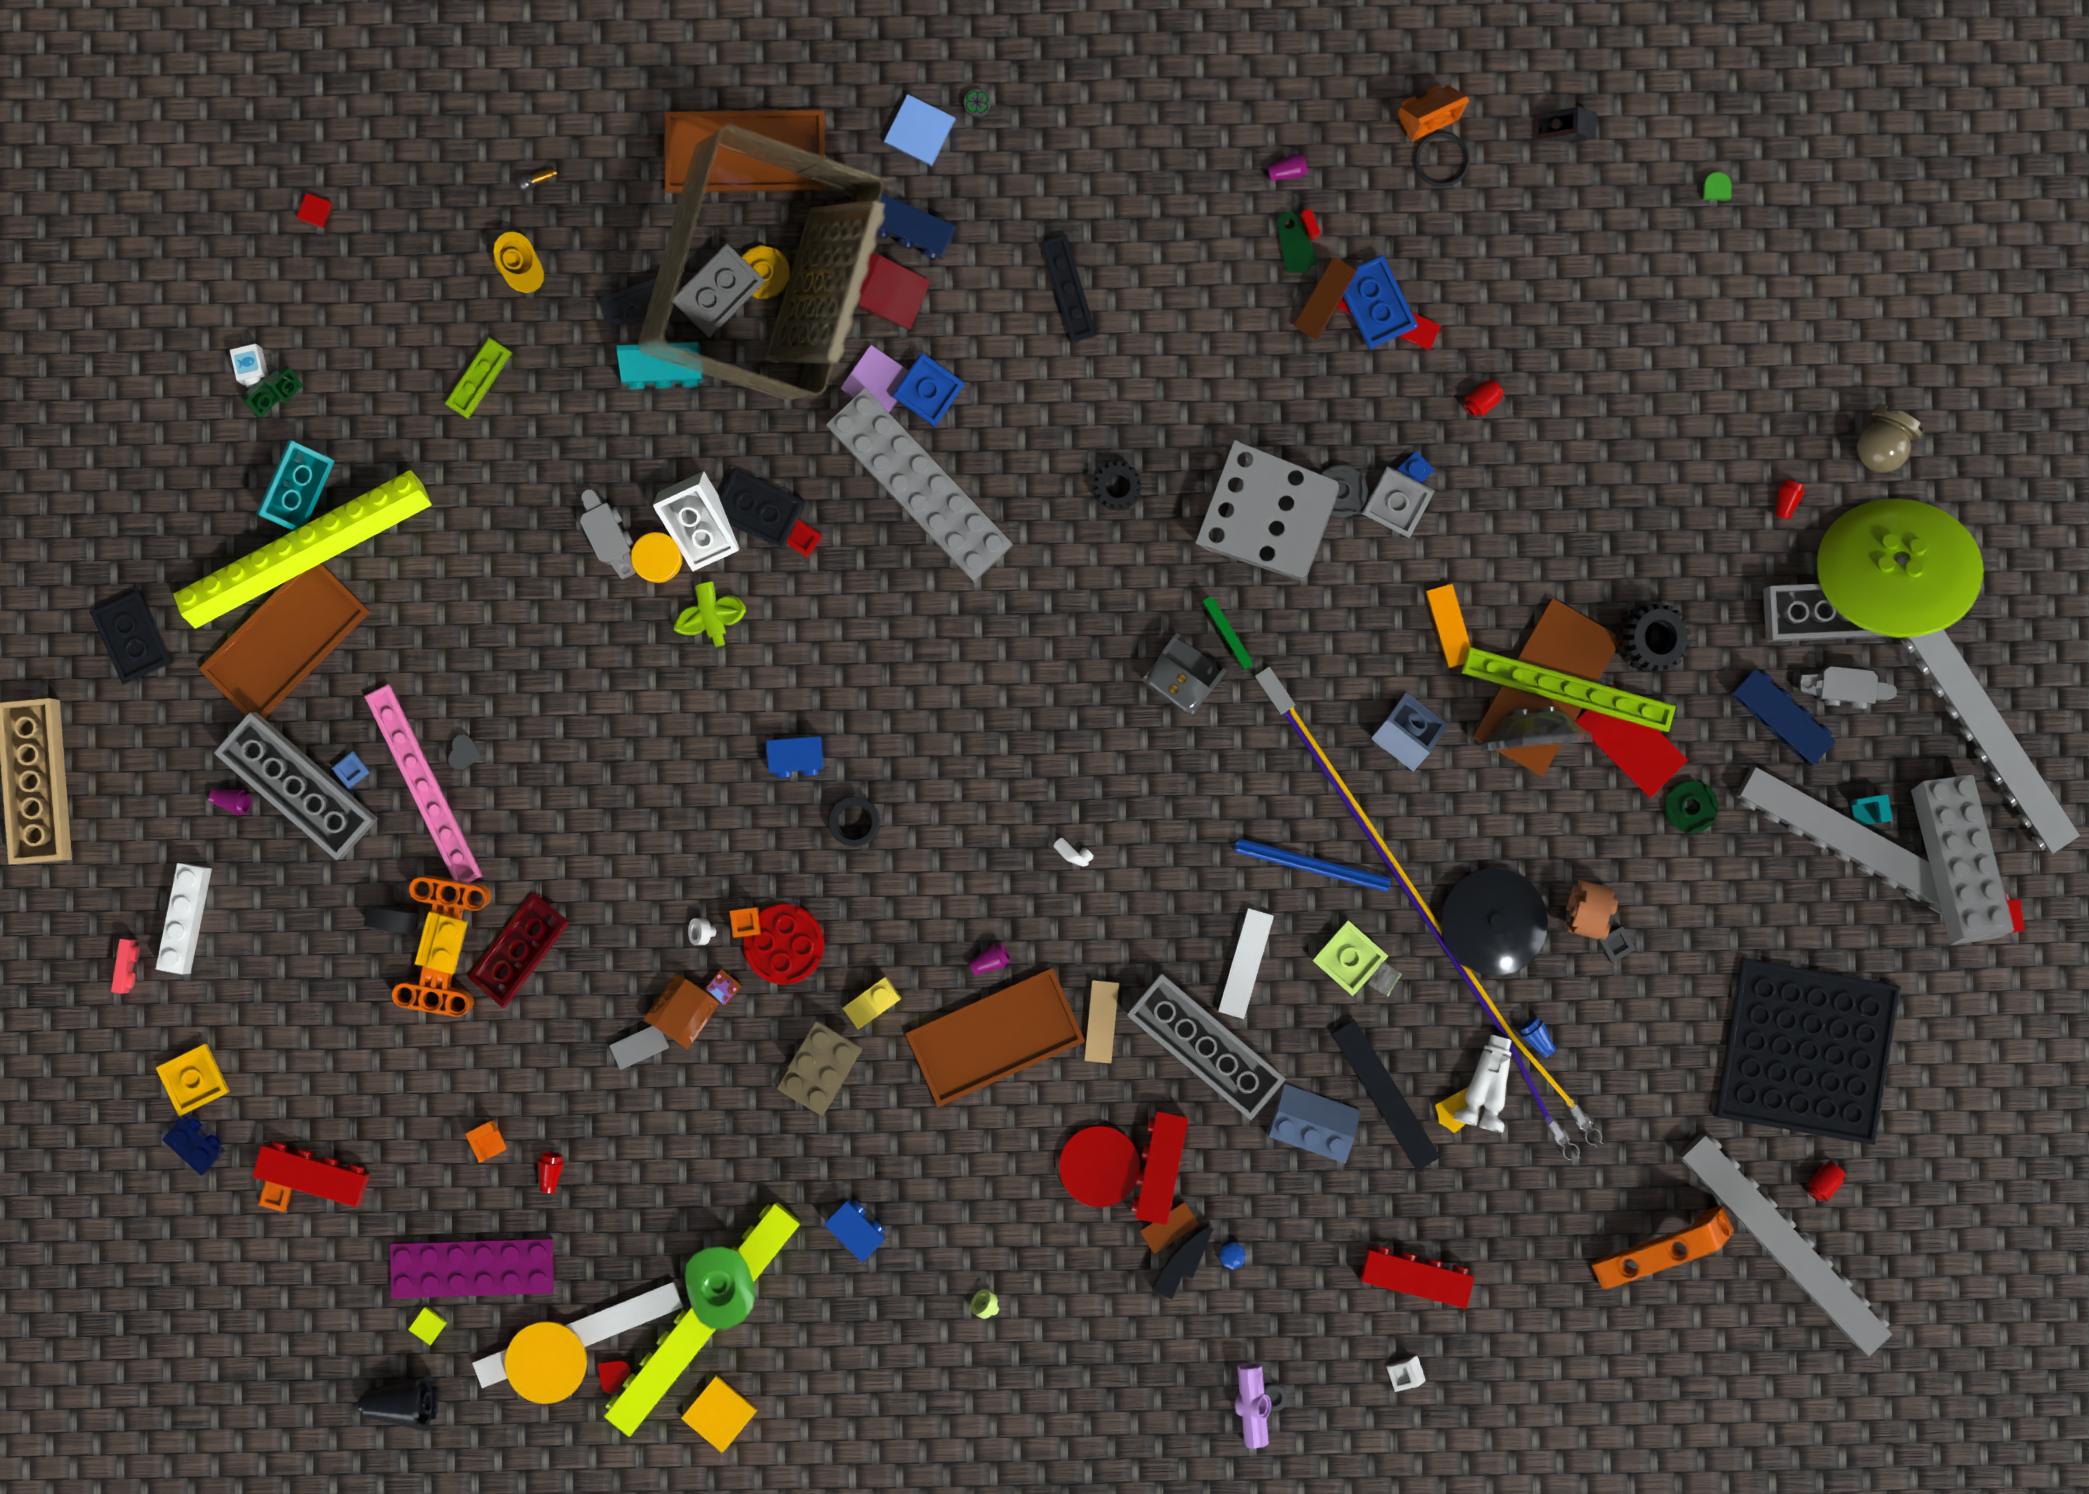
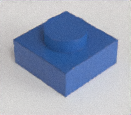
M1417 451L1397 469V471L1420 483L1435 471Z

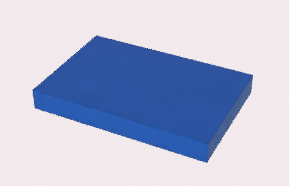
M1380 255L1355 267L1358 272L1343 298L1369 350L1418 327L1384 255Z

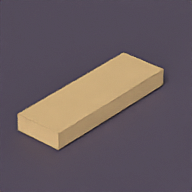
M1092 980L1084 1061L1111 1063L1119 983Z

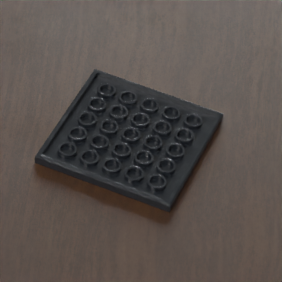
M1741 958L1714 1117L1875 1145L1901 986Z

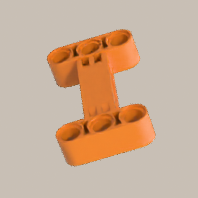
M423 875L414 879L409 886L412 898L420 902L433 904L432 912L462 919L463 909L479 910L487 906L491 900L490 890L482 884ZM421 881L429 885L430 891L428 895H423L419 892L418 885ZM447 886H452L456 890L454 900H450L445 896V888ZM474 890L482 894L483 901L481 904H475L472 901L471 894ZM422 966L420 982L405 981L397 985L392 992V999L399 1007L454 1017L466 1014L474 1005V998L469 991L451 987L453 974L427 968L426 966ZM403 987L411 990L412 999L410 1001L402 997L401 990ZM429 992H434L438 995L439 1002L437 1005L429 1003L427 999ZM456 996L464 999V1010L455 1007L454 998Z

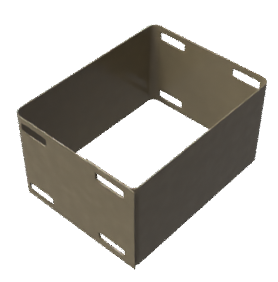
M726 126L698 142L694 148L638 341L639 350L645 355L783 400H793L821 394L826 388L833 363H805L798 388L670 347L663 340V332L717 146L794 172L796 175L845 191L851 195V203L879 202L883 190V182L887 180L743 129ZM737 131H740V132H743V133H746V134H749V135L758 137V138L763 139V140H766V141H762V140L756 139V138H754V137H751V136H748V135L739 133V132H737ZM719 143H722V144H725V145H728V146L737 148V149H739V150H736V149H733V148H730V147L721 145V144H719Z

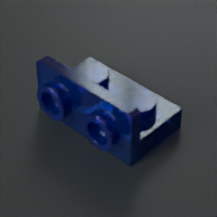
M184 1115L177 1119L176 1125L166 1134L162 1141L199 1175L203 1176L225 1153V1150L221 1147L222 1142L213 1134L208 1135L201 1129L203 1125L193 1116L188 1117Z

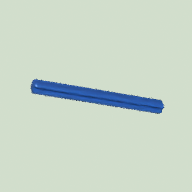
M1237 839L1234 848L1236 853L1381 891H1388L1391 884L1389 877L1244 839Z

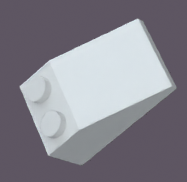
M704 471L657 493L653 507L671 537L677 543L692 571L739 551V546L719 496Z

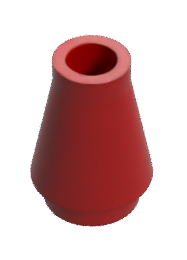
M1786 479L1783 480L1782 485L1779 484L1775 516L1788 520L1791 519L1794 510L1805 494L1803 492L1805 485Z
M557 1152L541 1153V1158L538 1159L539 1191L543 1193L556 1192V1186L565 1163L562 1160V1154Z

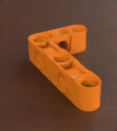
M1717 1206L1703 1212L1690 1227L1602 1257L1591 1265L1602 1289H1609L1710 1254L1720 1249L1733 1234L1734 1229L1724 1206ZM1675 1242L1683 1243L1687 1251L1679 1250ZM1627 1259L1634 1260L1638 1268L1630 1267Z

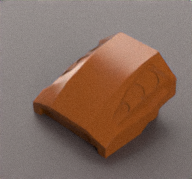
M674 973L643 1021L654 1026L682 1045L683 1048L689 1050L719 1003L708 993Z

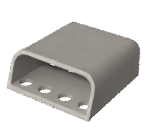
M1234 440L1196 544L1207 551L1215 552L1296 580H1304L1308 576L1339 493V484L1333 479ZM1241 453L1246 455L1244 467H1241L1237 462V458ZM1235 477L1240 478L1235 492L1230 491L1228 488L1229 480ZM1222 503H1230L1225 518L1220 516L1218 512L1219 506ZM1213 528H1220L1219 535L1214 543L1209 539V532Z

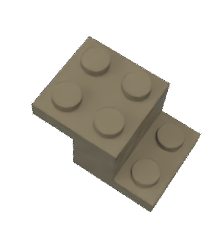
M816 1021L789 1065V1069L777 1090L823 1117L863 1048Z

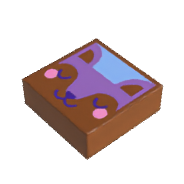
M721 969L704 990L725 1007L742 985L725 970Z

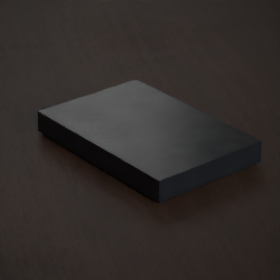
M736 468L733 469L719 498L731 526L783 551L807 504L805 501Z
M141 590L132 592L90 612L122 685H127L173 664V660Z

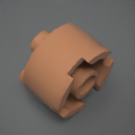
M1578 880L1579 887L1573 886L1566 910L1570 911V922L1564 921L1565 930L1594 939H1606L1610 930V924H1608L1610 914L1614 915L1616 913L1618 899L1613 898L1614 890L1607 886Z

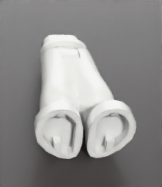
M1490 1035L1488 1046H1484L1475 1074L1466 1091V1107L1455 1112L1454 1120L1477 1126L1479 1110L1484 1105V1114L1479 1127L1503 1133L1505 1126L1497 1115L1503 1110L1505 1104L1506 1083L1512 1054L1509 1052L1511 1040Z

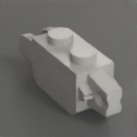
M592 489L585 490L581 494V498L584 501L583 504L587 513L582 515L580 523L598 559L602 563L612 565L622 580L637 573L631 562V546L634 545V542L629 532H623L619 525V522L623 521L616 507L611 508L608 503L603 504L595 491H592Z
M1832 666L1822 669L1818 674L1800 675L1798 685L1799 692L1814 695L1817 700H1824V705L1840 706V702L1851 703L1850 708L1867 709V705L1875 704L1876 700H1891L1898 693L1896 686L1878 682V676L1874 671Z

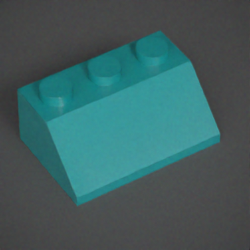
M698 342L666 343L670 347L703 357V350ZM638 345L617 346L621 382L624 386H628L630 390L645 389V385H655V388L667 389L671 388V384L681 383L682 387L691 388L698 387V383H704L703 373L645 355L639 350Z
M289 440L256 514L293 531L306 525L335 461Z

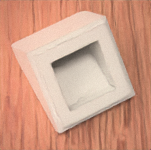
M1417 1356L1386 1366L1395 1392L1418 1387L1425 1382V1376Z

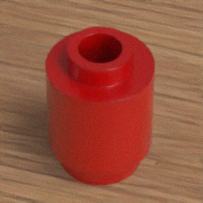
M1493 379L1483 381L1464 397L1466 402L1464 407L1471 416L1475 417L1477 415L1482 418L1501 401L1504 391Z
M1828 1161L1826 1165L1822 1164L1806 1185L1809 1188L1807 1193L1818 1202H1821L1822 1199L1828 1202L1844 1183L1843 1178L1846 1176V1173L1831 1161Z

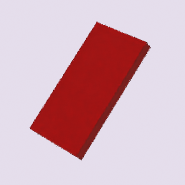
M1613 684L1609 686L1611 688L1617 689ZM1587 709L1575 720L1579 726L1592 734V742L1648 798H1651L1688 761L1657 729Z

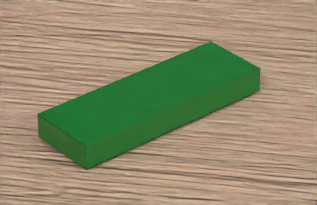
M1213 596L1203 600L1202 605L1242 670L1244 671L1251 667L1253 661Z

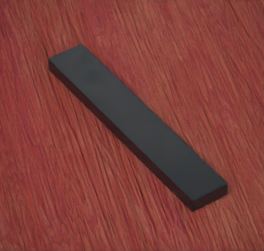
M1352 1020L1333 1032V1037L1416 1170L1419 1171L1439 1159L1441 1156L1356 1020Z

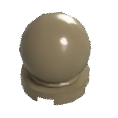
M1885 404L1875 406L1871 413V417L1875 422L1866 426L1860 433L1856 446L1862 463L1868 469L1878 473H1890L1900 468L1909 458L1912 449L1910 440H1919L1924 432V428L1919 427L1921 423L1901 410L1897 414L1887 411L1888 405Z

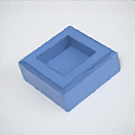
M354 751L332 767V770L347 789L352 788L371 773Z

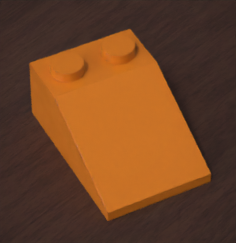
M1437 85L1426 91V96L1417 99L1414 96L1402 102L1398 116L1410 141L1413 142L1458 121L1469 103L1468 97L1450 85L1443 88Z

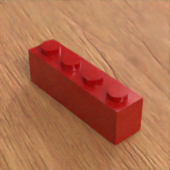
M1156 1112V1117L1150 1116L1147 1132L1152 1133L1150 1144L1145 1143L1142 1159H1146L1147 1162L1145 1170H1139L1136 1185L1141 1186L1140 1196H1134L1131 1212L1136 1213L1135 1219L1164 1225L1168 1224L1189 1118Z
M271 1141L270 1144L261 1146L252 1177L353 1207L362 1204L370 1173L363 1172L364 1167L350 1163L348 1167L339 1165L338 1159L323 1156L322 1159L312 1157L313 1152L297 1148L296 1152L286 1149V1144L277 1141Z
M1375 1245L1374 1249H1366L1359 1277L1361 1282L1467 1309L1475 1278L1472 1274L1468 1273V1268L1453 1265L1452 1269L1442 1267L1443 1262L1427 1258L1426 1262L1416 1260L1417 1256L1407 1252H1401L1400 1256L1391 1254L1389 1248Z

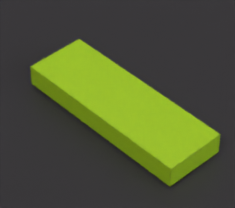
M488 338L444 404L469 419L512 355V352L493 339Z

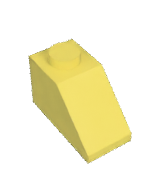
M885 977L843 1007V1010L859 1030L899 1001L901 996L888 978Z

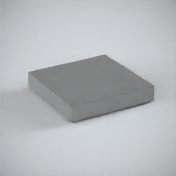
M1387 466L1362 514L1410 538L1435 490Z

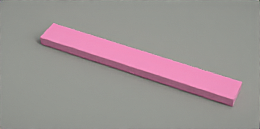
M390 684L365 695L364 697L453 880L472 882L482 877L483 875Z

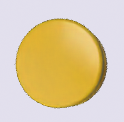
M647 533L640 537L632 548V566L637 574L647 581L653 583L669 581L676 576L682 565L683 557L677 543L664 533Z

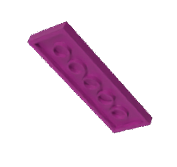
M553 1238L390 1244L391 1298L548 1294L555 1292Z

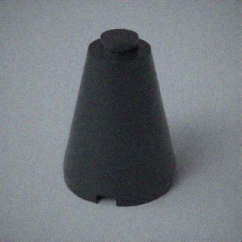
M429 1375L366 1390L363 1396L359 1398V1411L363 1413L365 1418L420 1431H428L432 1428L429 1425L430 1420H436L438 1412L437 1389H432L430 1382H434V1379Z

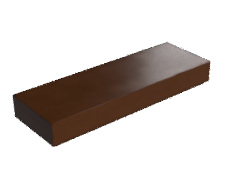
M1334 256L1294 327L1318 340L1358 270Z

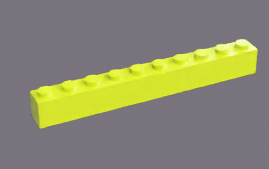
M409 470L173 594L180 614L196 629L432 505L424 485L412 470Z
M778 1202L773 1207L767 1204L758 1216L762 1221L756 1228L751 1225L741 1237L745 1242L739 1249L735 1246L731 1249L736 1251L745 1260L750 1269L753 1282L802 1222ZM693 1308L688 1313L684 1309L674 1320V1323L677 1325L671 1334L666 1331L656 1343L660 1348L654 1355L649 1352L639 1364L643 1367L637 1376L632 1373L622 1385L626 1389L620 1397L615 1394L605 1406L609 1411L604 1417L628 1437L632 1435L716 1330L699 1322Z

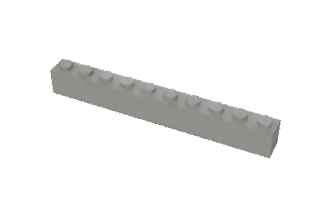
M1944 629L1928 635L1904 637L1901 640L1902 644L1909 653L1914 652L1918 658L1916 665L1924 675L1928 674L1933 681L1930 684L1933 691L1938 697L1943 696L1948 703L1945 706L1947 712L1953 719L1957 718L1962 725L1960 728L1961 733L1968 741H1973L1977 747L1974 750L1975 754L1982 763L1987 762L1991 768L1989 775L1997 785L2001 784L2006 791L2003 794L2005 799L2012 807H2017L2021 813L2018 815V818L2025 828H2031L2035 835L2032 839L2041 851L2044 849L2054 854L2079 837V833Z
M1759 768L1749 769L1735 795L1741 799V805L1753 811L1755 808H1758L1765 812L1764 817L1776 824L1779 821L1787 824V830L1800 837L1803 834L1812 838L1811 843L1824 850L1828 847L1836 851L1834 856L1847 863L1850 860L1859 864L1858 869L1871 876L1875 873L1883 877L1881 882L1894 889L1897 886L1906 890V896L1918 902L1923 899L1930 903L1929 908L1942 914L1929 862Z
M1699 1134L1677 1156L1862 1353L1870 1356L1892 1335L1887 1329L1890 1324L1879 1313L1874 1315L1868 1309L1871 1304L1860 1293L1855 1295L1850 1290L1852 1286L1850 1281L1843 1274L1840 1273L1837 1276L1831 1269L1834 1266L1833 1263L1824 1254L1818 1256L1812 1249L1815 1244L1805 1234L1800 1236L1794 1230L1796 1224L1786 1214L1781 1216L1775 1210L1778 1205L1767 1194L1763 1197L1756 1190L1759 1187L1757 1182L1748 1174L1744 1177L1738 1170L1741 1167L1731 1155L1725 1157L1719 1150L1722 1147L1721 1144L1712 1135L1707 1137Z

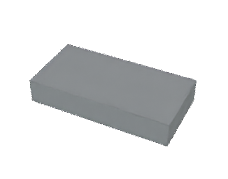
M654 1026L609 1045L620 1070L670 1048L665 1034Z

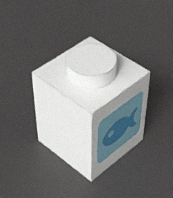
M252 344L230 350L236 380L242 385L246 384V387H253L268 376L263 350L260 346Z

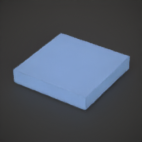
M907 94L884 140V144L932 167L955 122V117Z

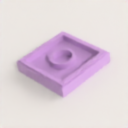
M870 345L842 385L841 390L855 398L866 388L890 413L897 403L891 395L908 370Z

